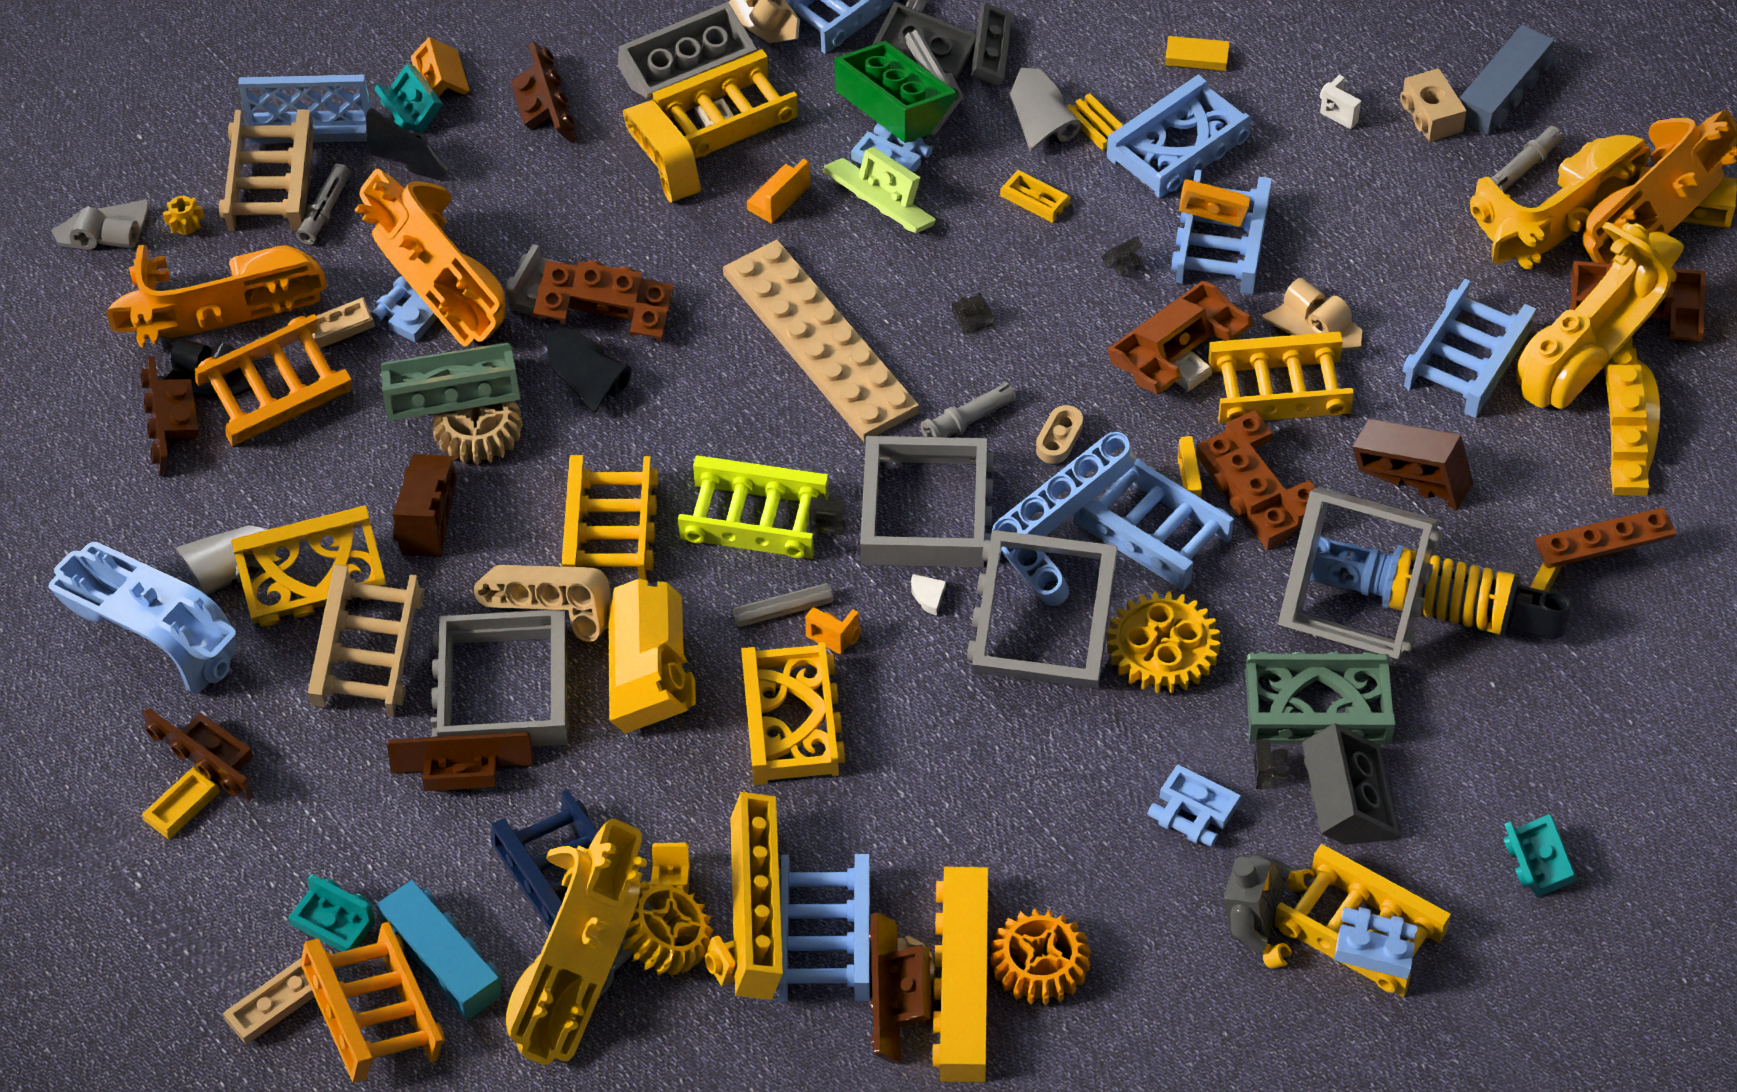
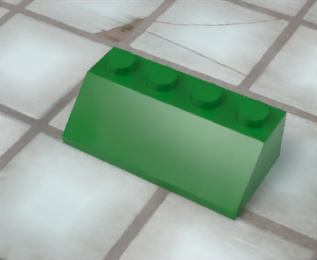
M887 41L834 58L835 91L904 143L913 142L920 137L931 134L957 98L955 90Z

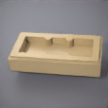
M364 297L317 315V332L311 335L319 349L375 327Z

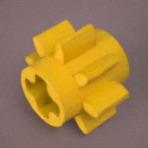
M178 196L167 202L168 211L163 212L165 224L170 225L172 233L177 232L182 235H188L201 228L199 220L205 218L202 206L197 205L196 198L190 199L187 196Z

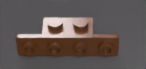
M533 41L529 44V48L535 65L511 80L523 123L532 130L551 117L556 131L568 141L574 143L578 140L574 130L576 123L567 108L569 101L560 86L562 79L554 67L555 57L547 47L542 48Z
M152 356L147 357L146 369H141L140 382L141 388H147L148 393L144 394V412L151 415V419H147L148 439H154V444H151L150 447L151 464H157L158 476H166L168 460L166 439L197 438L198 425L191 379L158 380L155 357Z
M147 707L142 712L146 723L144 729L154 741L160 742L162 740L168 744L178 758L181 760L188 759L193 762L203 776L208 779L213 777L218 780L224 790L231 796L236 797L239 795L247 802L254 797L249 780L238 772L253 757L250 747L202 713H199L180 731Z
M529 732L392 739L387 743L390 771L392 773L423 772L422 782L424 791L447 792L454 789L482 790L488 787H495L497 767L527 766L533 762Z
M877 912L871 914V928L869 930L872 949L870 974L872 977L873 993L871 999V1010L873 1013L871 1042L876 1056L894 1064L901 1061L900 1027L932 1020L929 949L923 945L898 951L897 923Z

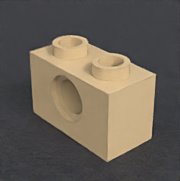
M1439 68L1405 78L1403 92L1400 94L1402 106L1405 110H1409L1414 118L1418 131L1423 132L1429 142L1463 132L1467 110Z

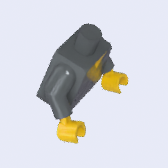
M1262 854L1236 858L1224 894V906L1231 939L1240 940L1257 954L1262 952L1263 961L1270 969L1286 966L1288 963L1283 958L1291 956L1292 951L1290 947L1285 943L1275 946L1268 944L1276 916V909L1285 889L1284 882H1287L1291 892H1304L1309 887L1305 885L1303 879L1315 878L1314 872L1310 869L1291 871L1289 865L1271 856Z

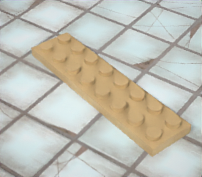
M778 240L723 266V275L863 442H866V436H877L919 413V404Z

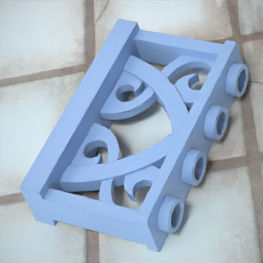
M1197 75L1110 134L1107 141V158L1114 164L1120 163L1154 190L1156 196L1161 198L1167 193L1175 191L1185 179L1194 176L1195 170H1203L1204 167L1214 160L1221 159L1227 151L1236 145L1244 143L1250 134L1251 116L1247 113L1243 114L1210 89L1205 79ZM1202 105H1204L1211 111L1205 113ZM1213 119H1222L1228 125H1226L1221 130L1217 131L1216 128L1223 127V123L1220 121H1211L1208 123V121ZM1169 127L1177 129L1197 127L1198 136L1195 146H1164L1166 141L1165 130ZM1157 136V137L1159 138V140H1158V142L1154 145L1155 139H1153V138H1155V137ZM1135 153L1145 156L1144 160L1138 157ZM1153 159H1158L1159 170L1163 165L1169 166L1157 172L1150 166V163Z

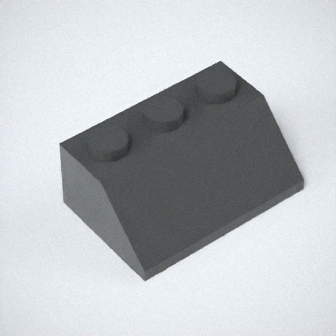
M1336 723L1302 742L1305 755L1304 764L1309 774L1311 783L1310 793L1315 803L1318 817L1317 826L1321 834L1344 845L1395 840L1400 837L1380 745Z

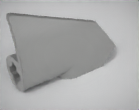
M1020 69L1010 97L1029 150H1034L1052 134L1063 142L1072 139L1079 132L1081 122L1064 104L1058 87L1041 69Z
M144 199L98 209L86 207L67 221L53 228L51 232L58 246L91 250L97 244L133 249L141 235L149 204Z
M248 525L176 548V551L188 565L198 590L205 595H209L231 584L235 578L242 583L231 539L269 529ZM252 554L244 556L251 582L264 572Z

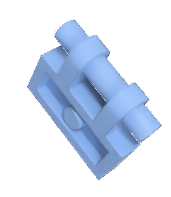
M877 123L874 127V134L868 131L851 150V160L862 164L865 150L875 147L914 173L921 165V156L928 158L933 148L925 144L922 138L904 143Z
M400 276L393 283V289L387 296L382 295L375 303L376 308L370 313L376 322H380L385 316L391 318L388 321L389 330L415 343L438 319L403 276ZM402 297L407 298L408 300L402 307L397 305Z
M1177 764L1160 790L1159 798L1169 803L1165 808L1153 803L1147 815L1158 820V825L1168 830L1172 827L1186 834L1187 839L1196 844L1202 842L1213 847L1218 834L1208 830L1207 827L1211 823L1224 829L1240 804L1241 795ZM1183 809L1197 816V818L1192 822L1178 815V813Z
M1344 907L1341 921L1353 924L1354 927L1341 924L1334 960L1408 979L1412 966L1414 943L1401 940L1400 937L1414 940L1417 925L1405 923L1403 918L1393 915L1390 919L1370 914V909L1359 907L1358 910ZM1367 928L1387 933V936L1367 931Z

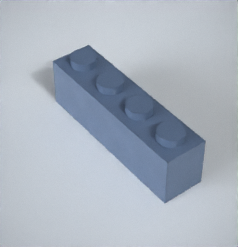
M1521 25L1460 96L1459 100L1467 110L1464 124L1486 135H1489L1496 125L1500 127L1504 123L1511 107L1516 108L1519 105L1527 88L1532 89L1539 78V74L1543 70L1547 71L1552 65L1555 54L1552 53L1554 39L1525 25Z

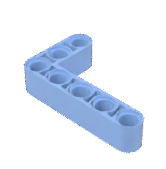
M1119 432L1105 435L1001 517L993 525L992 530L1047 536L1134 466L1136 454L1127 436ZM1125 449L1121 455L1117 457L1111 456L1115 450ZM1098 470L1095 476L1084 478L1088 471ZM1071 491L1067 498L1057 499L1060 493ZM1044 512L1043 516L1040 519L1035 521L1031 520V517L1035 513ZM1002 547V554L1042 602L1049 606H1058L1064 603L1069 595V586L1060 570L1045 552ZM1037 557L1033 565L1023 566L1028 558ZM1051 581L1058 582L1054 589L1044 590L1047 583Z

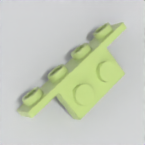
M871 147L865 150L861 168H858L844 158L824 165L823 173L831 177L834 182L843 185L855 193L858 198L867 201L879 209L882 214L891 217L903 225L906 230L919 233L934 226L936 219L913 204L921 177L877 148Z

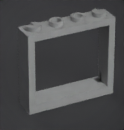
M866 436L860 540L861 564L984 567V560H982L984 541H991V533H985V526H992V506H986V499L993 498V479H986V473L993 472L994 452H987V438ZM880 462L976 464L974 538L876 536Z
M1322 487L1311 490L1278 625L1374 653L1388 654L1389 657L1395 659L1401 658L1406 654V651L1411 652L1416 638V632L1411 631L1414 618H1420L1425 598L1420 597L1423 584L1428 585L1433 571V564H1429L1431 551L1438 549L1442 531L1437 530L1439 520ZM1328 503L1423 529L1395 640L1302 613Z
M992 530L991 541H984L982 560L988 561L986 574L980 573L978 579L977 594H983L981 607H975L973 612L972 627L978 628L976 641H969L967 661H973L974 673L1099 689L1118 555L1117 545ZM1002 547L1101 559L1086 669L986 656Z
M565 610L439 616V632H434L433 635L434 651H439L438 659L432 660L433 679L438 680V688H432L431 693L432 707L437 709V717H431L432 737L529 732L531 747L568 745V627ZM551 639V720L452 726L454 644Z

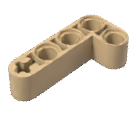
M497 565L490 569L474 586L476 599L486 607L568 610L574 634L585 642L595 641L609 627L608 605L610 599L612 600L609 582L605 574L596 568Z

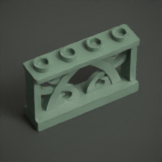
M510 343L381 363L382 392L388 421L521 400Z
M1259 652L1247 655L1245 677L1249 744H1302L1303 741L1333 723L1376 744H1392L1395 719L1392 708L1388 654H1377L1374 652L1363 654H1341L1339 652L1327 654H1306L1304 652L1271 654L1269 652ZM1281 679L1279 682L1271 680L1268 682L1271 689L1279 693L1274 694L1264 690L1260 686L1259 680ZM1355 679H1362L1366 681L1357 682ZM1367 680H1376L1377 686L1374 690L1365 694L1359 693L1365 689ZM1319 681L1335 690L1343 698L1335 701L1326 713H1315L1306 702L1294 698V696L1311 683ZM1380 697L1381 713H1372L1367 703ZM1258 698L1273 703L1269 713L1259 712ZM1347 707L1345 708L1347 713H1337L1338 710ZM1295 708L1301 710L1303 713L1292 712H1295Z

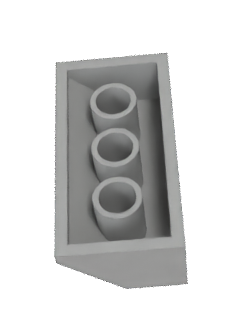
M726 2L619 46L618 67L631 90L648 98L655 91L755 52L757 48L729 2Z

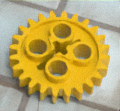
M1153 591L1151 600H1147L1144 595L1140 594L1138 604L1127 600L1126 610L1117 609L1116 618L1110 619V629L1107 630V654H1111V665H1118L1119 676L1129 673V684L1134 683L1138 679L1141 680L1142 690H1145L1149 684H1154L1155 692L1159 693L1162 685H1167L1169 692L1174 693L1175 684H1179L1184 690L1188 689L1189 679L1199 684L1201 674L1210 675L1211 665H1216L1217 654H1219L1220 631L1215 629V618L1207 619L1208 609L1204 608L1197 611V600L1187 605L1184 603V594L1180 595L1177 600H1173L1171 591H1167L1165 598H1159L1157 592Z

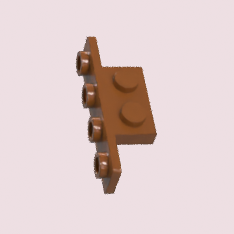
M1657 508L1536 538L1535 546L1545 566L1552 568L1672 539L1675 537L1676 530L1665 509Z

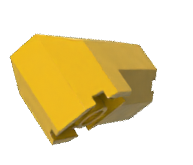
M637 579L614 588L613 600L610 599L608 605L609 721L626 734L686 712L688 708L696 704L695 679L692 672L685 674L682 664L687 663L683 651L682 595L667 582L658 581V587L648 586V580Z

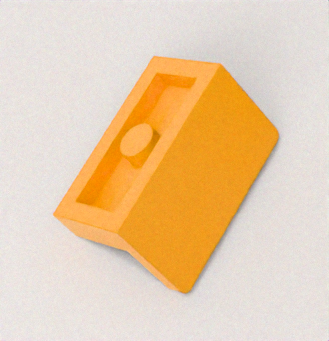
M428 37L412 54L413 66H416L438 97L447 88L463 95L470 91L459 53L455 48Z
M802 159L794 168L787 164L783 165L746 201L747 210L772 224L811 186L810 162Z
M1185 179L1178 211L1240 227L1248 210L1250 197L1242 193Z

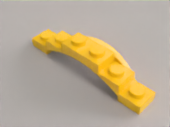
M1631 336L1603 367L1610 412V472L1613 495L1647 496L1649 491L1648 472L1654 457L1659 433L1660 398L1655 377L1649 367L1637 359L1636 348H1633Z

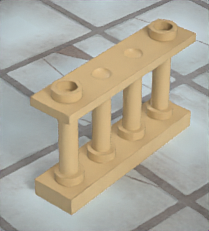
M297 109L296 122H292L291 125L248 126L245 124L242 111L235 110L234 122H230L228 126L231 148L225 198L219 201L220 218H225L228 231H235L237 215H283V218H288L291 231H297L305 219L315 131L310 109ZM246 138H291L294 141L293 147H289L288 151H244ZM288 163L291 166V172L286 173L285 176L241 177L243 164ZM240 189H286V192H288V199H283V202H238Z
M334 564L308 689L311 706L325 708L327 696H333L334 693L385 700L387 716L395 717L397 705H403L405 697V685H402L401 681L415 609H421L423 603L424 589L419 588L417 575L409 576L407 590L355 583V579L350 578L348 566ZM353 597L404 603L401 622L349 615V612L345 611L347 599L352 600ZM347 629L398 635L395 653L342 647V643H338L340 631L346 632ZM340 661L391 667L388 686L338 680L335 675H332L334 663L339 664Z

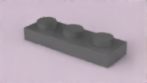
M986 2L979 12L971 76L999 87L1005 75L1012 13Z

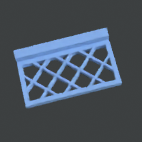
M365 75L239 77L238 85L248 125H291L292 122H296L297 112H285L288 108L292 107L296 110L310 109L315 127L313 143L367 141L366 114L369 108H371ZM345 86H359V90L354 95L343 88ZM313 87H323L328 91L321 96L311 89ZM259 88L265 91V93L258 97L248 89ZM292 88L297 92L289 96L280 91V89ZM337 95L345 100V102L338 106L329 99ZM273 96L282 101L283 104L277 108L267 101ZM306 96L313 100L314 103L308 107L298 100ZM353 105L360 109L347 111ZM321 106H323V107H325L326 109H328V110H330V111H316V110H318ZM259 107L267 111L264 113H254ZM248 138L249 144L294 143L291 138Z

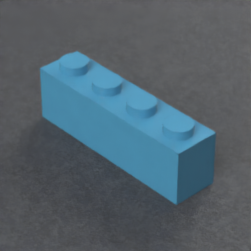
M410 880L376 904L381 924L385 922L390 923L394 934H398L401 937L406 953L467 1022L502 997L499 982L502 980V975L491 961L487 963L483 961L479 956V948L469 936L466 938L461 936L458 932V925L448 912L442 914L436 907L437 902L427 888L421 890L413 880Z

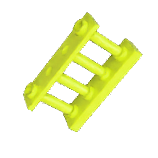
M696 455L693 464L695 486L701 487L693 516L679 514L678 526L681 540L782 554L792 558L813 559V533H806L813 504L827 505L829 497L828 474ZM715 489L734 492L726 521L706 518ZM747 494L767 497L759 525L740 523ZM780 499L800 502L793 530L773 528Z

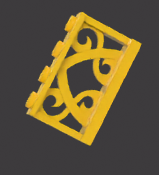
M366 505L231 539L252 623H260L261 627L279 623L281 621L280 617L293 614L294 618L305 617L315 613L314 608L325 606L334 564L348 566L349 574L353 571L361 572L358 566L347 564L349 558L362 559L371 568L369 578L359 584L387 587ZM362 527L369 553L351 550L353 529ZM331 536L334 542L330 547L339 546V550L332 551L322 548L320 544L322 538ZM307 540L311 548L319 555L326 558H336L327 575L316 587L301 583L284 573L296 561L300 549L299 543ZM277 549H288L290 552L289 558L277 566L274 562L282 560V558L276 556ZM253 554L265 573L258 576L251 583L244 556ZM272 578L275 583L269 586L267 597L272 592H278L281 598L278 603L267 606L258 600L257 591L263 582ZM291 592L301 597H304L301 599L290 601ZM361 598L362 601L371 600L367 598Z
M818 642V645L760 651H755V647L741 648L754 785L768 784V780L827 774L839 776L838 763H845L843 741L836 742L835 734L842 733L840 712H833L832 704H838L837 683H830L829 675H835L833 654H826L825 642ZM812 665L817 669V674L814 678H806L804 676L807 672L806 668L798 672L796 679L790 676L796 666ZM784 668L783 673L766 669ZM821 685H822L823 699L814 691L815 689L819 688ZM776 687L780 688L775 698L768 699L763 695L766 691H772L775 694ZM787 692L803 700L813 710L807 720L793 733H791V730L783 721L774 717H762V713L770 712L779 707L785 700ZM824 719H826L827 733L818 730ZM772 729H778L785 738L781 740L779 733L776 737L771 738L767 733ZM815 742L823 743L826 748L823 755L805 757L798 750V747L803 744V747L808 752L815 753V749L812 747V744ZM790 752L793 756V759L774 760Z

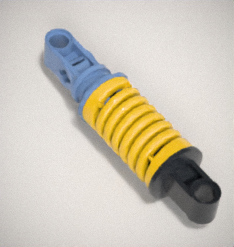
M1320 536L1310 581H1318L1343 589L1359 591L1361 595L1369 596L1371 593L1382 597L1383 609L1388 610L1390 608L1403 611L1417 551L1398 545L1393 555H1388L1387 553H1381L1378 548L1367 549ZM1348 553H1351L1350 559L1347 560ZM1437 555L1431 556L1429 564H1433L1432 575L1428 585L1423 584L1420 597L1425 598L1422 610L1425 617L1432 618L1436 614L1439 621H1445L1449 617L1452 624H1459L1462 621L1463 625L1468 628L1472 627L1476 622L1479 630H1486L1487 632L1500 635L1499 637L1502 638L1506 637L1510 628L1537 634L1548 639H1557L1565 634L1571 609V601L1567 596L1557 592H1547L1520 585V573L1515 572L1513 574L1498 571L1493 577V570L1491 568H1484L1481 576H1479L1480 568L1478 565H1471L1468 573H1466L1467 565L1465 562H1458L1455 570H1453L1454 562L1452 559L1446 558L1442 563V567H1440V557ZM1344 572H1347L1346 578L1343 579Z

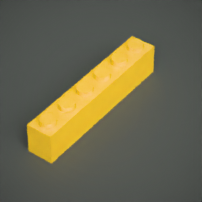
M740 792L730 818L735 996L772 1000L783 975L776 796Z
M944 867V881H936V903H943V913H936L935 935H943L942 945H935V967H942V978H934V1000H941V1011H934L933 1033H939L941 1037L940 1044H933V1067H940V1082H985L988 867Z

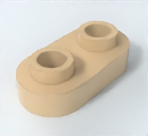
M1063 405L1051 412L1036 440V453L1042 461L1056 464L1068 457L1083 429V415L1080 410L1073 406Z

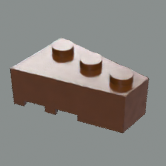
M1369 419L1352 446L1360 471L1396 486L1403 482L1418 488V495L1428 498L1430 494L1449 501L1447 507L1458 510L1473 484L1460 434Z
M413 454L409 467L405 468L404 482L393 512V539L399 542L401 555L442 557L457 478L453 456Z

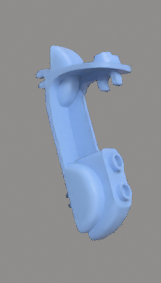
M98 542L87 544L81 551L70 552L55 567L54 573L56 576L49 583V588L64 605L85 620L96 623L107 620L121 628L131 630L159 646L172 658L182 676L185 688L191 693H200L209 683H218L228 674L230 660L233 658L237 648L235 630L221 608L203 592Z

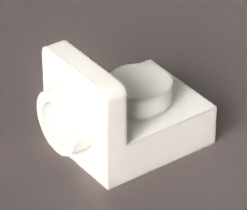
M1338 75L1331 83H1326L1321 90L1320 113L1352 129L1358 123L1361 100L1343 91L1345 77Z

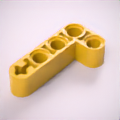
M650 100L624 109L623 117L626 127L631 136L657 166L662 187L668 201L672 203L700 193L701 186L692 148L688 140L656 102Z

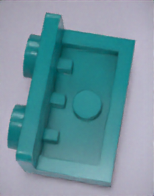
M410 64L404 66L390 87L377 84L374 88L381 98L380 103L394 116V122L407 131L412 129L424 133L443 106L441 100L416 66Z
M1551 814L1518 828L1515 827L1512 821L1504 824L1508 836L1503 838L1511 857L1517 856L1520 866L1515 868V871L1523 888L1530 887L1539 898L1578 881L1555 819Z
M311 874L306 880L309 891L288 917L290 925L316 939L319 938L320 941L341 952L357 948L375 924L371 903L361 894L353 893L352 895L342 890L336 882L324 877L321 879Z

